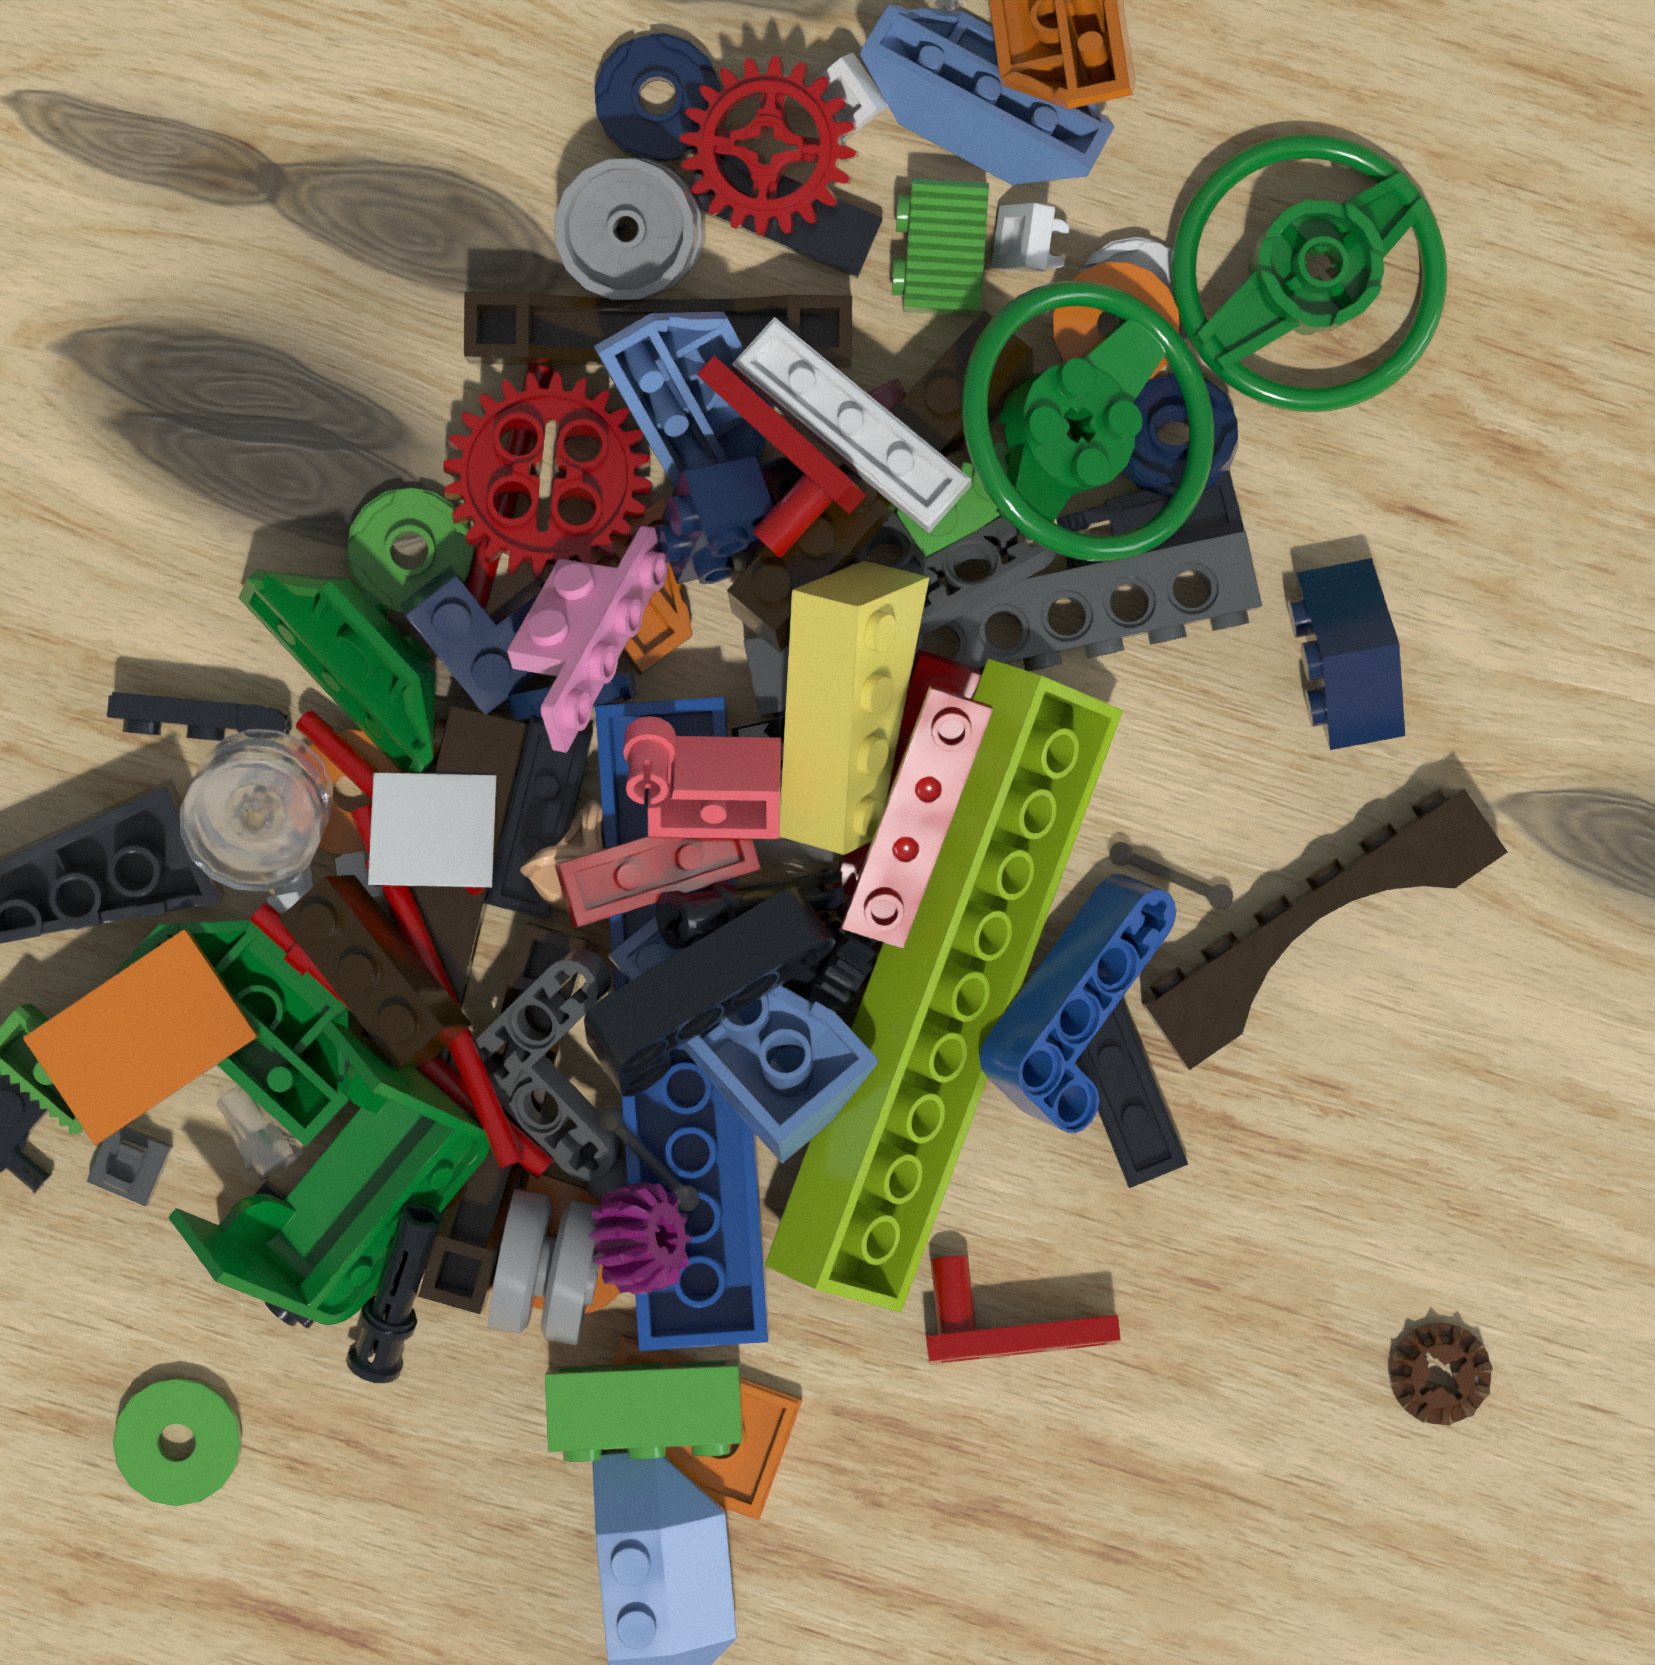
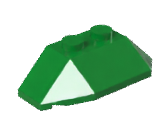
M256 570L250 575L238 599L401 773L423 774L433 759L435 671L430 667L429 656L420 643L409 635L402 637L386 620V611L375 595L364 588L358 590L348 578Z
M250 920L159 924L115 972L117 974L182 930L188 928L259 1034V1037L217 1064V1066L306 1147L350 1100L343 1088L344 1076L350 1064L322 1030L330 1020L350 1029V1010L309 973L302 977L283 960L286 953Z

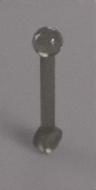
M1116 842L1109 849V859L1116 866L1122 867L1130 864L1206 897L1208 903L1213 908L1226 909L1233 901V892L1228 886L1223 884L1210 886L1136 854L1127 842Z
M605 1106L600 1110L597 1117L600 1127L606 1131H614L672 1193H676L680 1210H693L698 1205L700 1198L697 1189L692 1185H683L623 1123V1115L620 1109L615 1106Z

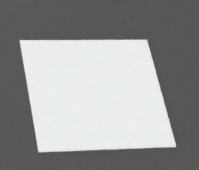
M374 773L368 885L492 887L496 775Z

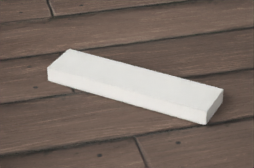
M775 317L732 363V370L736 375L926 532L930 533L971 487V478Z

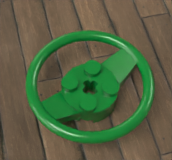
M1312 133L1287 134L1254 143L1238 151L1215 168L1197 188L1183 212L1174 238L1171 257L1172 292L1179 310L1182 327L1192 346L1209 368L1228 385L1260 403L1279 409L1296 412L1334 411L1360 404L1383 393L1407 374L1421 358L1433 338L1444 308L1447 291L1446 252L1442 234L1428 202L1408 176L1390 160L1362 144L1345 138ZM1307 158L1327 160L1348 166L1363 173L1377 183V185L1341 204L1330 200L1314 201L1315 199H1306L1280 213L1257 239L1254 252L1248 260L1250 276L1207 320L1197 288L1196 263L1199 243L1211 213L1225 194L1239 181L1251 173L1274 163ZM1412 227L1418 243L1422 266L1420 300L1407 333L1393 352L1370 371L1343 383L1320 387H1303L1268 379L1240 362L1293 330L1301 335L1332 331L1364 313L1380 294L1382 288L1380 284L1384 274L1383 258L1408 229ZM1307 252L1313 258L1320 257L1322 254L1328 257L1332 266L1326 269L1325 272L1330 276V280L1324 281L1320 276L1313 278L1308 273L1305 267L1308 264L1305 260Z
M1069 280L1054 282L1035 287L1009 302L985 327L973 348L966 368L962 389V422L967 450L983 488L997 507L996 512L1004 519H1008L1023 536L1046 549L1074 559L1117 561L1143 554L1157 547L1171 537L1185 523L1202 497L1212 466L1214 453L1213 410L1207 386L1194 356L1177 331L1162 315L1134 295L1116 287L1091 281ZM1068 306L1089 307L1121 318L1122 320L1079 358L1070 359L1025 378L1008 394L999 415V424L1005 422V438L1010 453L1004 455L1009 465L1006 475L992 442L988 419L990 380L996 361L1006 342L1030 319L1056 308ZM1164 357L1179 383L1185 401L1189 425L1187 460L1183 475L1173 496L1165 507L1151 520L1121 534L1109 536L1087 535L1057 525L1054 521L1071 496L1087 492L1111 482L1127 466L1135 447V436L1142 428V415L1134 401ZM1069 428L1071 431L1072 440L1067 436Z

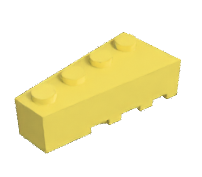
M862 561L792 590L779 837L842 855L873 840L886 804L927 593L928 576Z

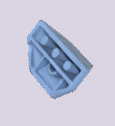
M888 5L860 52L861 58L899 125L1011 185L1087 177L1115 127L1107 115L1101 114L1096 103L1067 109L1003 86L1000 80L993 27L960 10L935 8L905 10L903 6Z
M724 312L651 313L594 346L600 360L674 489L682 472L685 470L756 456L759 463L767 439L697 376L698 372L713 356H716L733 372L732 363L744 351ZM742 380V381H743L747 386H749L758 396H760L769 406H771L773 409H775V406H774L772 403H770V402H769L767 399H765L761 394H759L755 389H753L749 384H747L744 380Z
M627 1450L602 1452V1459L592 1461L595 1533L608 1665H712L737 1639L725 1510L692 1479L674 1466L666 1456L654 1459L628 1458Z

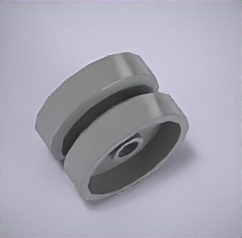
M650 158L607 159L583 170L564 190L554 216L555 246L566 270L586 290L611 300L649 298L678 286L696 267L706 241L705 211L697 194H693L691 191L693 186L675 168ZM625 216L633 218L638 224V234L635 239L624 240L622 238L620 230L627 226L622 220Z
M520 1189L514 1190L493 1284L488 1316L489 1329L520 1334L529 1325L535 1298L538 1296L545 1298L541 1319V1331L544 1338L572 1345L578 1344L586 1306H592L600 1264L592 1262L596 1248L595 1242L588 1235L595 1232L596 1227L592 1219V1210L601 1205L572 1200L563 1210L556 1238L548 1236L552 1213V1204L548 1195Z

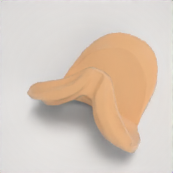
M596 799L589 801L580 809L568 832L556 846L541 849L520 868V872L530 879L541 898L552 908L569 914L565 899L561 893V886L554 865L604 850L601 839L603 810L601 804Z

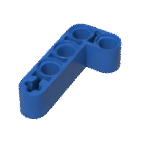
M1113 874L1106 877L1091 894L987 1036L980 1052L981 1069L985 1076L1022 1112L1066 1133H1077L1085 1129L1093 1121L1099 1106L1098 1089L1074 1063L1170 933L1175 922L1176 907L1172 896L1166 891L1124 874Z

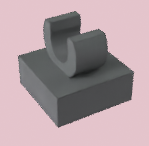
M125 1126L103 1141L86 1182L147 1206L150 1203L173 1146Z

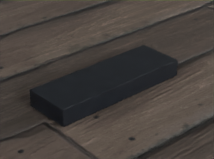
M720 154L721 163L730 180L741 191L752 196L754 181L751 180V171L747 164L737 156ZM695 170L690 181L692 186L703 177L702 170ZM783 175L781 183L778 184L777 198L795 192L803 184ZM711 190L708 193L697 194L705 214L731 225V215L733 213L731 206H728L717 215H711L708 209L711 201L715 198V192ZM817 199L813 205L817 212L818 222L810 224L799 212H796L793 216V233L785 234L779 226L778 219L773 217L767 234L757 235L753 215L748 217L746 223L740 229L858 279L883 222V218L840 199H837L839 203L836 207L826 205Z
M530 718L492 876V887L489 888L486 904L549 919L552 907L541 898L530 879L520 872V868L541 849L556 846L571 827L594 733L578 731L566 753L554 751L544 721Z
M1121 999L1079 1056L1077 1062L1081 1071L1098 1089V1114L1127 1186L1132 1188L1189 1164Z

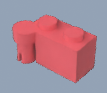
M651 716L638 718L626 727L623 746L624 758L629 764L626 792L633 801L644 804L645 789L649 788L648 837L779 839L781 738L676 736L675 729L669 722Z

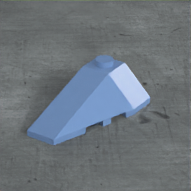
M655 916L610 953L609 958L628 982L685 948L673 949L664 942L658 930ZM702 938L694 939L693 943L697 942ZM782 985L681 1045L741 1119L782 1164L833 1121L878 1064L876 1056L834 1011L816 1001L813 1004Z

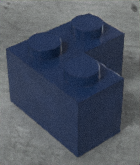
M1372 558L1296 572L1298 599L1288 600V610L1294 637L1305 636L1307 642L1301 643L1302 660L1307 680H1315V688L1305 689V700L1311 726H1323L1330 750L1405 736L1400 644Z
M450 565L400 604L408 620L484 715L488 714L506 700L508 696L515 693L539 674L513 669L507 650L545 584L543 578H541L540 582L533 580L489 614Z

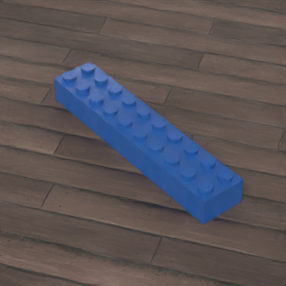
M725 697L595 706L605 849L648 836L649 788L645 789L644 804L633 801L626 792L629 764L625 761L623 754L626 727L638 718L651 716L669 722L675 729L676 736L728 737ZM738 877L724 881L739 888ZM707 886L687 892L685 895L704 892ZM658 902L609 917L612 952L656 916ZM613 963L615 991L627 984L628 980ZM680 1046L670 1052L671 1067L663 1078L637 1095L631 1097L622 1096L628 1185L649 1182L650 1184H661L665 1192L676 1193L679 1200L678 1212L688 1215L684 1225L685 1233L692 1239L685 1246L689 1266L680 1269L677 1284L668 1285L665 1289L652 1290V1293L635 1295L639 1351L768 1342L769 1325L756 1135L685 1049Z

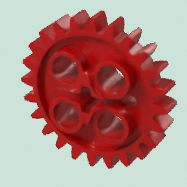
M560 372L554 373L549 389H540L535 375L528 373L526 391L518 393L506 379L502 381L503 400L497 403L484 393L479 396V403L484 413L482 418L467 412H463L461 415V423L470 433L469 437L450 435L449 446L455 452L461 454L462 458L444 460L443 472L460 478V481L444 487L445 499L464 501L462 505L451 513L453 524L472 521L474 525L467 532L465 543L471 546L486 539L489 544L485 552V562L490 564L502 553L508 555L509 575L514 576L523 562L532 563L534 581L540 582L546 565H556L558 559L577 560V562L593 564L592 553L596 550L604 557L612 560L615 558L616 550L610 538L614 535L620 539L631 541L634 535L633 529L624 518H644L646 507L633 499L632 495L650 493L651 481L635 476L634 473L649 467L651 459L650 455L631 453V450L642 441L643 433L641 430L623 432L621 428L629 418V410L623 408L609 415L605 410L608 406L610 392L604 390L591 401L585 397L586 379L582 377L575 384L571 392L563 390ZM549 422H555L558 425L555 475L559 478L553 482L549 528L545 532H540L536 528L540 480L539 477L534 475H539L542 471L546 425ZM512 429H524L534 436L537 443L531 452L526 455L516 456L509 454L503 449L500 443L501 438ZM580 435L591 437L600 447V453L589 462L575 461L567 455L564 449L569 439ZM515 491L523 494L531 506L525 515L509 519L497 512L494 507L495 500L505 492ZM578 497L591 504L594 516L583 525H572L561 518L558 512L559 506L570 498Z

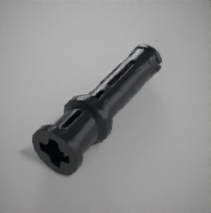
M831 869L815 874L736 888L734 885L724 881L716 882L707 886L704 892L685 895V893L679 890L663 893L658 899L656 906V921L664 942L673 949H680L690 946L694 939L707 936L785 889L798 887L815 912L839 909L844 900V889L841 886L825 890V885L837 883L841 880L839 875Z
M422 1202L407 1203L402 1208L400 1223L386 1260L377 1294L363 1305L359 1316L360 1323L363 1326L358 1341L350 1345L346 1356L347 1367L352 1373L372 1383H389L400 1376L404 1364L400 1353L404 1341L413 1335L418 1322L412 1306L426 1269L438 1227L441 1226L443 1220L441 1213L436 1208ZM375 1354L373 1362H369L368 1357L370 1358Z

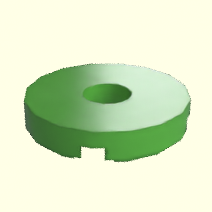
M415 488L386 491L364 505L350 527L347 547L350 575L360 589H367L375 595L385 610L404 614L400 604L450 565L466 583L469 578L475 550L474 545L468 546L465 543V536L470 529L467 522L453 524L451 513L457 507L433 491ZM404 534H419L427 542V559L418 568L403 569L394 560L392 552L394 544Z
M180 1377L155 1381L132 1396L118 1416L113 1438L117 1467L130 1487L152 1502L171 1506L201 1502L221 1489L238 1466L242 1444L239 1416L226 1396L204 1381ZM171 1424H181L192 1431L196 1443L194 1451L190 1456L174 1458L164 1451L161 1444V1435L165 1427Z

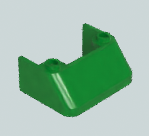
M330 1020L322 1030L350 1064L344 1076L343 1088L352 1102L361 1107L285 1200L269 1194H256L243 1198L231 1208L219 1225L178 1208H175L168 1217L215 1282L323 1325H334L351 1318L377 1290L400 1223L402 1208L407 1203L422 1202L431 1205L441 1213L484 1161L490 1148L484 1130L478 1121L416 1068L397 1070L374 1040Z

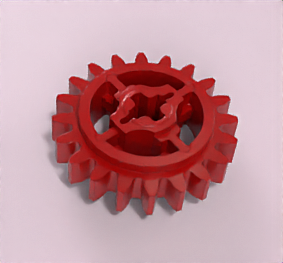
M772 56L767 73L762 75L756 61L753 58H746L744 62L745 77L742 80H739L731 70L724 67L720 70L721 80L725 86L721 93L705 85L699 88L704 99L708 101L709 107L706 111L697 108H687L685 112L689 118L700 124V129L696 133L689 132L680 135L679 141L698 148V154L683 161L681 166L687 170H702L703 177L693 185L691 191L693 194H704L711 190L715 192V198L711 201L708 209L711 215L723 212L728 206L733 208L731 228L740 229L746 223L748 217L753 215L757 235H766L771 225V219L776 217L782 231L785 234H790L794 230L793 216L796 212H799L810 224L818 222L817 212L813 205L817 199L832 207L838 205L839 202L836 196L829 189L832 181L851 184L853 179L845 171L839 169L838 164L840 160L857 158L859 152L853 148L842 146L840 139L853 133L857 129V125L851 122H836V114L841 112L848 102L843 97L834 98L827 102L823 100V95L828 90L831 81L825 76L818 78L810 86H807L805 81L808 74V65L799 62L793 68L791 74L785 77L782 58ZM761 94L760 108L757 109L756 116L749 125L738 130H722L728 116L739 104ZM786 95L797 100L808 110L817 126L819 138L800 136L791 128L787 120V112H785ZM768 128H774V138L784 141L785 144L797 146L798 149L796 151L784 150L783 153L773 154L771 164L765 165L764 154L754 151V148L742 147L741 143L743 141L755 142V139H764L768 134ZM720 154L737 156L747 164L751 171V180L754 181L752 196L741 191L730 180L721 163ZM800 162H817L810 178L799 189L787 196L777 198L778 184L781 183L782 176L789 167Z

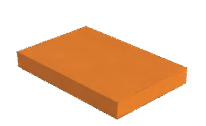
M187 928L24 1036L23 1039L96 1146L259 1037V1034Z
M623 1334L612 1364L697 1360L667 1349L639 1351L638 1339ZM741 1376L742 1444H730V1454L720 1456H693L691 1446L666 1447V1457L722 1508L759 1521L801 1406L802 1398ZM607 1449L602 1450V1452L619 1451L627 1449Z

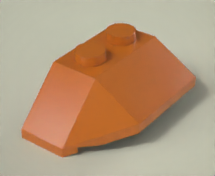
M989 0L999 74L1003 86L1067 109L1133 95L1136 78L1123 0Z

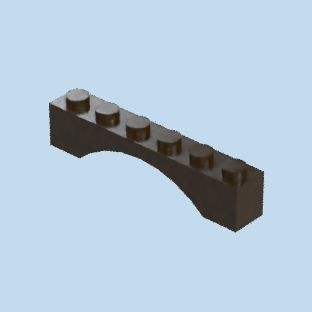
M464 292V357L469 364L604 366L594 346L651 313L724 312L744 350L775 317L834 367L851 368L852 296L780 295L733 299L611 300L608 298L530 292Z
M985 310L890 412L945 458L965 441L962 422L963 382L973 348L985 327L993 319V316ZM1015 334L1006 342L993 369L988 393L989 423L1002 410L1008 394L1025 378L1033 375V349ZM844 463L839 469L867 495L858 506L848 514L833 501L781 558L769 547H766L727 589L732 613L779 653L789 643L792 590L849 567L881 525L897 508Z
M1443 786L1433 790L1411 806L1416 817L1402 827L1395 830L1390 822L1382 825L1358 842L1364 853L1345 866H1342L1337 858L1328 862L1305 879L1311 889L1291 903L1285 894L1277 897L1253 914L1258 923L1253 929L1238 939L1232 930L1226 932L1200 951L1206 961L1184 974L1180 967L1177 966L1150 984L1147 988L1153 997L1144 1002L1142 1006L1184 1067L1191 1070L1243 1034L1252 1002L1268 971L1288 946L1320 918L1351 901L1386 890L1420 886L1455 889L1508 853L1466 790L1456 789L1450 794L1447 793Z
M531 922L525 923L500 1015L564 953L575 948L588 949L591 940ZM579 972L573 975L558 991L566 1001L577 990L581 976ZM526 1005L525 1017L529 1025L538 1032L551 1033L552 1021L548 1013L539 1006ZM563 1037L544 1054L554 1066ZM510 1038L495 1051L492 1058L501 1065L520 1046ZM540 1089L532 1090V1103L536 1110L541 1113L547 1091ZM503 1108L506 1117L510 1121H512L520 1130H522L531 1140H534ZM491 1147L489 1148L484 1161L444 1208L441 1226L438 1227L418 1297L473 1313H482L486 1307L496 1273L512 1196L515 1189H520L525 1168L520 1163L500 1169Z

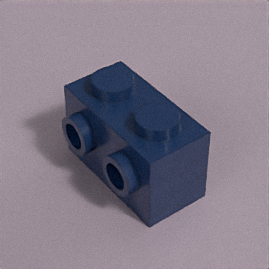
M756 456L682 472L672 496L668 499L667 507L659 525L655 527L659 552L665 554V562L670 563L677 584L693 580H699L701 584H714L729 578L735 571L747 569L751 564L762 542L752 531L774 508Z

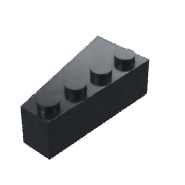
M172 779L1 855L0 944L39 937L53 932L70 929L79 930L100 926L102 923L135 917L143 918L165 914L167 911L221 903L225 892Z

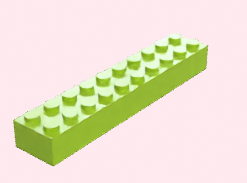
M991 659L987 660L973 699L992 705L993 711L904 948L883 942L851 1029L876 1056L878 1064L833 1121L810 1140L765 1262V1266L815 1290L897 1312H902L988 1079L980 1065L981 1047L989 1033L1020 992L1123 710L1047 677Z

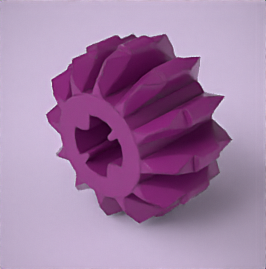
M649 1182L632 1183L628 1186L616 1187L613 1191L603 1193L601 1206L592 1210V1219L596 1226L595 1232L588 1235V1237L595 1242L596 1252L592 1262L602 1265V1278L605 1284H615L620 1293L630 1292L633 1295L652 1293V1290L665 1289L668 1285L678 1283L680 1269L689 1266L685 1246L692 1239L685 1233L684 1225L688 1215L678 1212L679 1200L676 1193L665 1192L661 1184H650Z

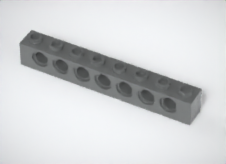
M1246 531L1151 551L1128 559L1105 561L1028 578L941 627L950 629L958 638L959 650L956 657L952 660L978 668L982 676L988 659L1004 664L1023 661L1024 670L1034 671L1061 665L1060 652L1085 647L1088 659L1124 651L1123 638L1147 633L1149 643L1153 645L1187 637L1185 625L1210 620L1212 631L1248 624L1250 622L1247 611L1262 607L1247 534ZM1194 573L1204 580L1207 586V597L1200 607L1188 608L1176 600L1173 593V584L1178 575ZM1122 586H1130L1137 589L1143 595L1145 610L1139 620L1126 622L1114 615L1111 610L1110 599L1115 589ZM929 600L925 601L924 608L929 606ZM1070 600L1080 607L1083 614V624L1077 633L1067 636L1060 635L1050 627L1047 615L1051 604L1054 602ZM995 614H1009L1018 621L1021 628V637L1014 647L999 649L991 645L987 640L985 624ZM918 634L914 659L917 650H923L922 639L925 634ZM761 637L744 640L760 718L773 715V718L785 716L789 643L779 653Z

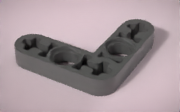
M893 512L852 563L870 562L868 560L870 551L883 543H891L901 548L903 554L900 560L888 567L929 577L925 598H928L929 606L923 609L919 634H925L938 629L1041 571L1053 562L1057 553L1039 544L1030 547L1025 541L1018 543L1017 535L1020 534V531L1008 519H1004L1001 516L926 558ZM998 545L1000 547L1002 556L1008 554L1009 563L1002 564L1000 554L995 546ZM969 559H980L986 561L991 566L989 574L983 580L977 582L961 580L955 574V571L961 563ZM939 577H945L946 585L952 595L948 596L946 594L944 585L939 587Z
M575 948L564 953L474 1042L501 1106L568 1175L582 1182H595L604 1177L621 1157L622 1143L620 1135L609 1121L544 1055L591 1007L605 996L610 988L611 976L609 968L602 957L591 950ZM579 972L584 976L586 982L566 1001L558 991L573 975ZM526 1005L539 1006L548 1013L552 1021L551 1033L538 1032L529 1025L525 1017ZM512 1038L520 1047L504 1063L499 1065L494 1061L492 1055L506 1041ZM540 1089L551 1094L558 1105V1116L548 1117L537 1111L531 1099L532 1090ZM571 1118L575 1125L564 1135L559 1129ZM589 1141L598 1149L590 1158L581 1150Z

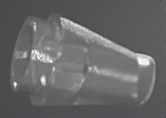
M239 1085L228 1091L216 1102L226 1120L246 1171L254 1170L260 1181L267 1180L280 1173L302 1155L303 1151L296 1142L297 1139Z

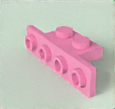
M640 526L618 568L558 559L507 650L513 669L557 676L541 705V715L554 751L566 753L578 731L584 730L588 725L592 706L603 685L613 679L621 652L629 638L634 637L638 633L642 623L643 612L655 591H659L665 583L668 563L665 562V554L659 552L658 538L654 527Z

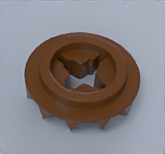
M1432 1323L1421 1326L1404 1337L1393 1354L1389 1374L1392 1391L1405 1411L1423 1423L1450 1426L1455 1422L1474 1416L1484 1399L1490 1395L1493 1367L1483 1344L1472 1333L1454 1324ZM1428 1352L1433 1359L1437 1358L1444 1365L1449 1364L1453 1360L1457 1362L1462 1357L1464 1358V1360L1457 1364L1458 1368L1452 1374V1378L1456 1383L1454 1387L1459 1392L1456 1396L1450 1390L1446 1391L1440 1385L1434 1386L1431 1389L1426 1388L1421 1393L1419 1392V1390L1426 1386L1425 1382L1432 1375L1428 1367L1429 1362L1423 1356L1425 1353Z

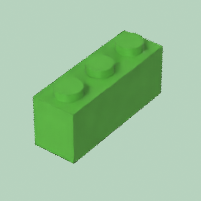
M740 1359L548 1367L545 1373L548 1452L563 1451L564 1461L587 1462L602 1459V1450L627 1449V1455L630 1459H654L665 1457L666 1447L691 1446L693 1456H720L730 1454V1444H742L743 1417Z

